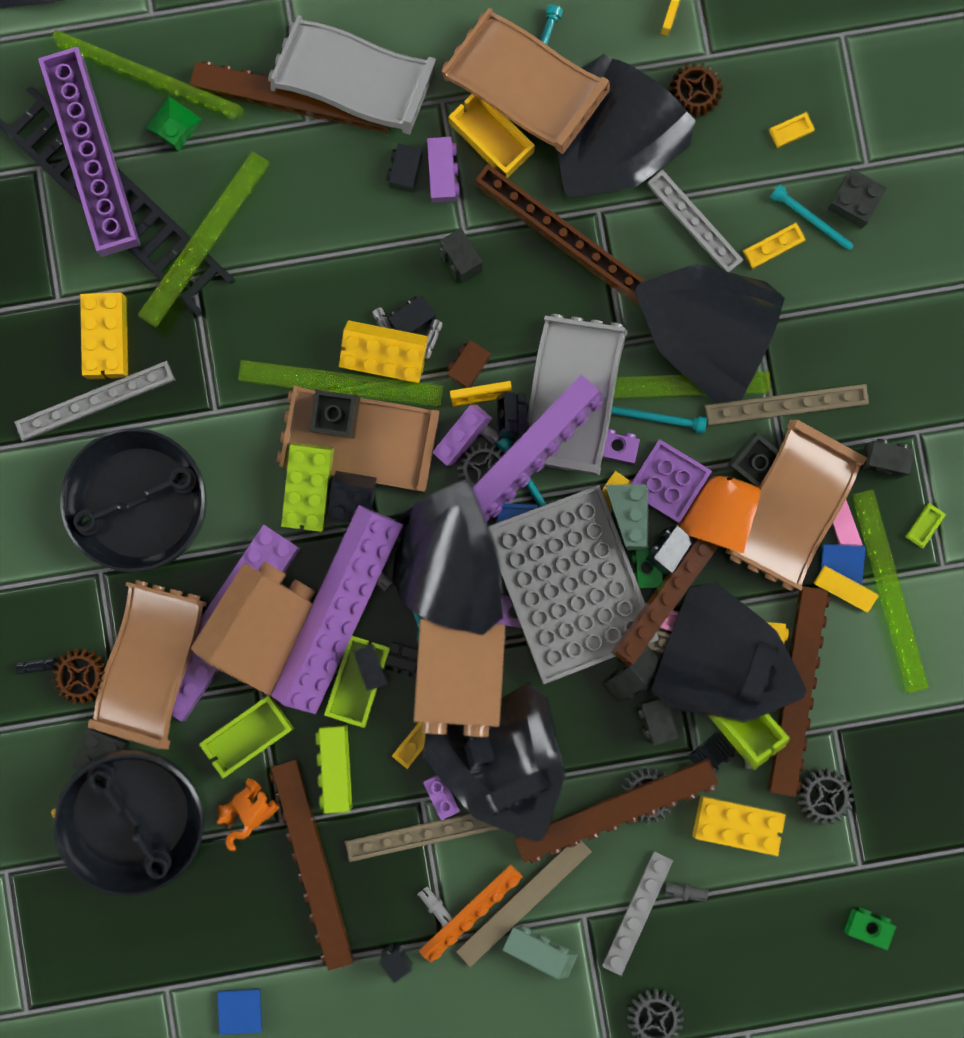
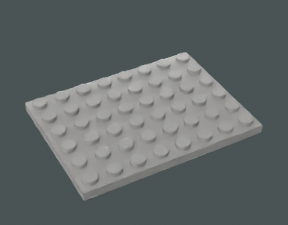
M600 485L488 526L497 547L502 579L542 684L616 657L611 651L645 606V601ZM657 632L649 643L659 640Z

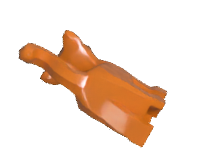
M248 778L246 780V787L235 794L229 803L217 807L219 818L217 824L225 823L228 828H231L238 815L245 826L243 831L235 830L227 836L225 843L230 851L236 850L233 844L234 839H245L263 821L270 818L280 808L273 800L268 804L266 803L267 797L265 793H258L262 787L253 779ZM258 793V795H257V801L254 802L253 799H254V797L256 796V794Z

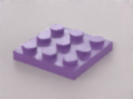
M659 439L631 485H647L649 489L648 505L680 524L712 473V470Z

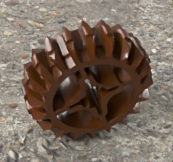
M693 62L692 68L688 63L685 64L684 69L680 67L677 71L678 74H673V80L669 83V86L672 88L668 92L681 103L690 115L692 112L695 113L696 118L699 117L700 112L704 116L707 115L708 111L713 112L714 106H718L720 103L719 99L723 97L721 91H723L724 87L719 85L722 79L716 78L718 75L717 71L710 72L711 66L705 69L704 62L701 63L700 67H697V63ZM696 76L699 78L697 80H692L689 77ZM705 81L710 85L712 94L708 93L709 90L705 88ZM700 84L699 90H697V91L693 94V96H691L692 93H693V90H694L695 88H697L698 85ZM680 85L684 87L683 90L687 92V99L683 97L680 90ZM694 100H701L703 103H692V102H693Z
M76 648L74 654L72 651H67V657L64 655L60 656V660L63 663L55 662V666L59 667V669L52 670L53 674H57L56 678H52V682L58 681V685H55L54 689L61 688L58 695L61 697L66 694V702L72 698L73 704H77L79 700L81 704H85L86 698L89 702H93V695L97 697L98 689H101L99 686L100 682H103L102 676L105 674L102 668L106 667V663L99 664L102 660L101 656L94 659L96 652L91 651L88 655V649H83L81 653L80 649ZM77 659H83L88 661L89 664L79 668L72 662ZM94 668L95 682L92 685L93 682L90 680V673L93 671ZM66 669L70 673V679L67 683L65 681ZM83 672L84 676L82 677L84 679L77 680V673ZM80 684L86 687L88 691L80 694L71 689Z

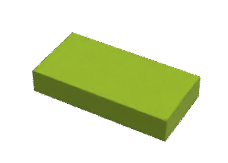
M928 503L905 537L919 547L924 548L946 514Z

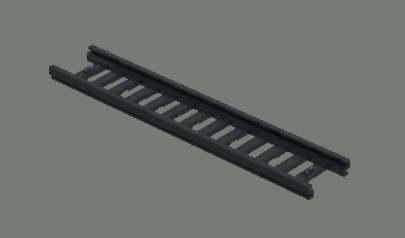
M29 86L26 91L37 102L11 128L0 118V129L83 207L79 192L75 190L77 186L74 177L67 182L61 176L70 167L68 156L54 169L47 163L64 145L61 134L40 155L32 149L57 124L53 106L33 86ZM45 108L51 116L24 141L18 134ZM117 167L121 181L124 183L125 195L131 190L138 196L129 206L132 217L144 204L152 210L136 228L138 237L140 238L159 218L167 224L141 252L136 247L127 250L199 318L203 311L191 299L217 273L229 284L233 283L235 279ZM175 232L182 239L167 255L154 265L148 257ZM189 245L196 253L169 279L162 272ZM204 259L211 267L183 293L177 285Z

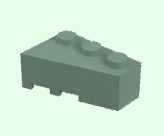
M605 485L627 551H648V486Z
M524 925L513 927L503 951L556 979L569 977L579 955L561 944L557 945L551 942V939L541 934L538 936L532 933V929Z

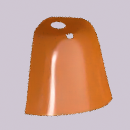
M713 476L705 482L680 524L677 523L676 526L678 525L689 536L744 553L758 506L761 488L731 477Z

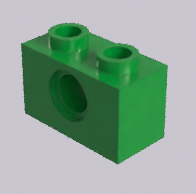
M648 551L631 552V563L635 564V572L633 573L639 589L658 588L663 581L662 573L652 564L650 573H644L641 570L642 563L648 562L646 560L650 554Z
M862 907L859 910L852 908L844 932L849 936L888 950L896 926L890 923L891 919L879 915L878 918L871 915V911ZM874 922V930L867 932L866 926L868 923Z

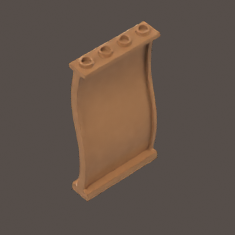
M490 8L480 15L476 26L468 31L464 42L456 47L452 58L447 60L442 67V74L446 82L451 81L474 94L527 132L554 146L562 154L610 91L608 79L603 76L599 78L570 62L526 30L493 13Z
M294 386L293 391H289L288 402L291 404L289 411L286 410L284 422L287 425L286 431L282 430L280 442L283 443L282 451L279 450L277 455L279 467L283 469L288 468L290 444L293 442L334 447L331 477H334L336 471L377 478L376 484L426 494L440 411L360 398L355 438H344L315 434L310 431L315 390Z
M790 420L787 426L788 431L780 450L760 485L761 494L744 553L731 549H726L725 553L730 555V560L738 564L742 562L748 564L747 569L755 573H759V571L765 573L766 579L775 583L778 580L783 583V588L792 592L794 589L802 591L803 587L801 585L810 563L841 510L853 486L860 466L864 465L867 457L799 420Z
M136 580L135 584L126 582V586L129 589L123 621L104 669L105 674L102 676L103 682H100L99 685L101 689L98 690L93 719L89 720L88 728L154 748L168 749L170 741L167 739L173 707L193 653L191 647L198 636L203 606H206L207 602L200 601V596L189 593L187 597L182 596L183 592L170 589V592H165V587L154 584L150 588L147 587L148 583Z

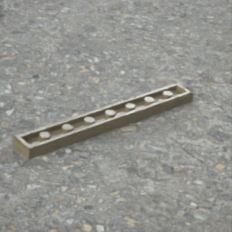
M862 384L705 405L704 409L707 426L864 406L869 405L867 385Z
M471 813L346 840L345 845L349 862L499 828L477 820Z
M580 840V844L569 848L567 845L456 950L458 955L471 967L592 851L582 840Z

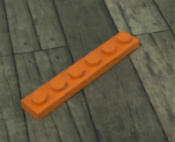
M512 865L508 866L419 950L420 954L431 963L439 959L449 946L455 944L465 931L472 928L473 923L486 915L489 908L502 900L504 894L519 883V880L523 877L522 874Z

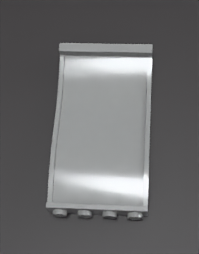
M298 15L295 23L291 22L289 37L284 38L282 53L277 54L275 60L276 67L274 70L271 69L268 81L271 82V91L275 92L277 88L304 94L356 117L402 129V133L410 135L435 72L436 59L428 57L427 60L397 54L335 27L302 20V16Z
M551 314V316H545L544 318L545 324L537 354L527 422L531 428L582 374L601 392L604 398L602 401L603 405L598 411L590 413L588 421L582 427L578 426L573 431V437L568 442L564 441L559 446L560 450L552 458L548 457L544 462V467L600 476V466L609 429L616 379L625 337L628 332L619 323L605 325L599 320L585 322L579 317L565 319L562 315Z

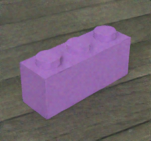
M452 137L427 138L431 202H456V195H459V183L454 181V175H458L457 163H453V156L457 155L456 143H452Z
M470 405L432 453L447 466L456 465L459 458L463 456V453L468 450L493 418L478 405Z

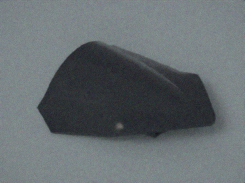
M604 54L582 69L599 78L603 76L608 79L610 91L563 154L558 151L564 193L570 198H577L636 187L690 147L695 119L670 92L647 74L625 62Z
M699 263L640 283L635 289L636 298L658 351L714 402L742 400L770 344L780 318L785 297L766 281L718 270Z
M463 481L414 503L410 520L395 552L392 582L396 586L398 595L403 603L419 616L447 628L484 635L503 619L501 567L496 544L471 484Z
M717 582L689 587L651 690L656 697L671 709L715 716L743 723L769 714L804 698L807 690L778 632Z
M527 682L501 698L499 726H489V741L495 758L490 767L470 771L464 746L474 736L463 735L464 724H447V734L425 733L423 760L475 819L531 841L538 842L545 838L566 775L547 696L533 684Z

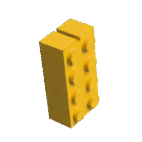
M471 94L464 101V106L461 104L448 116L449 125L495 170L506 178L534 153L535 145L507 117L474 94Z
M121 292L80 294L82 376L87 379H105L106 376L109 378L127 377L126 297Z
M348 320L343 332L339 367L419 383L423 373L429 336Z
M700 795L692 836L699 840L778 856L781 842L778 832H783L786 814Z

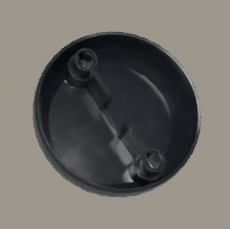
M140 428L115 430L94 439L86 445L71 462L65 474L60 495L62 519L71 540L77 548L88 558L106 568L128 573L151 571L163 567L180 557L197 538L205 519L207 507L205 482L198 465L189 452L179 443L161 433ZM182 474H186V475H187V477H185V478L180 479V480L177 481V479H178V477H179L180 475H182ZM89 516L92 518L82 523V520L85 517Z
M138 749L108 752L84 764L64 786L56 804L53 820L55 843L62 860L69 870L90 887L115 895L149 893L168 885L178 878L193 861L199 849L204 828L202 803L198 791L189 776L168 758L150 751ZM98 774L101 780L97 779L95 776Z

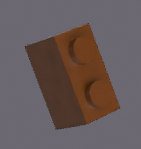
M471 340L468 344L464 343L458 352L460 354L457 361L453 360L447 368L449 371L448 377L464 388L472 386L491 357L490 352Z

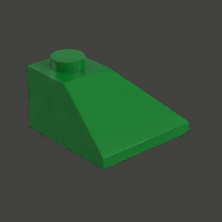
M168 96L145 129L179 152L202 119Z

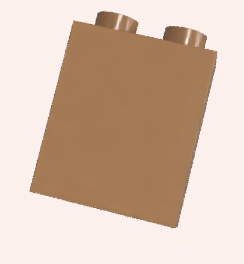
M265 561L259 570L244 562L197 637L191 650L208 664L271 696L312 608L313 603L311 600L316 591L294 579L290 588L282 585L281 582L286 574Z
M420 619L413 720L415 722H422V733L447 734L448 723L464 724L463 735L489 737V726H499L505 624H496L484 635L447 628L429 620Z

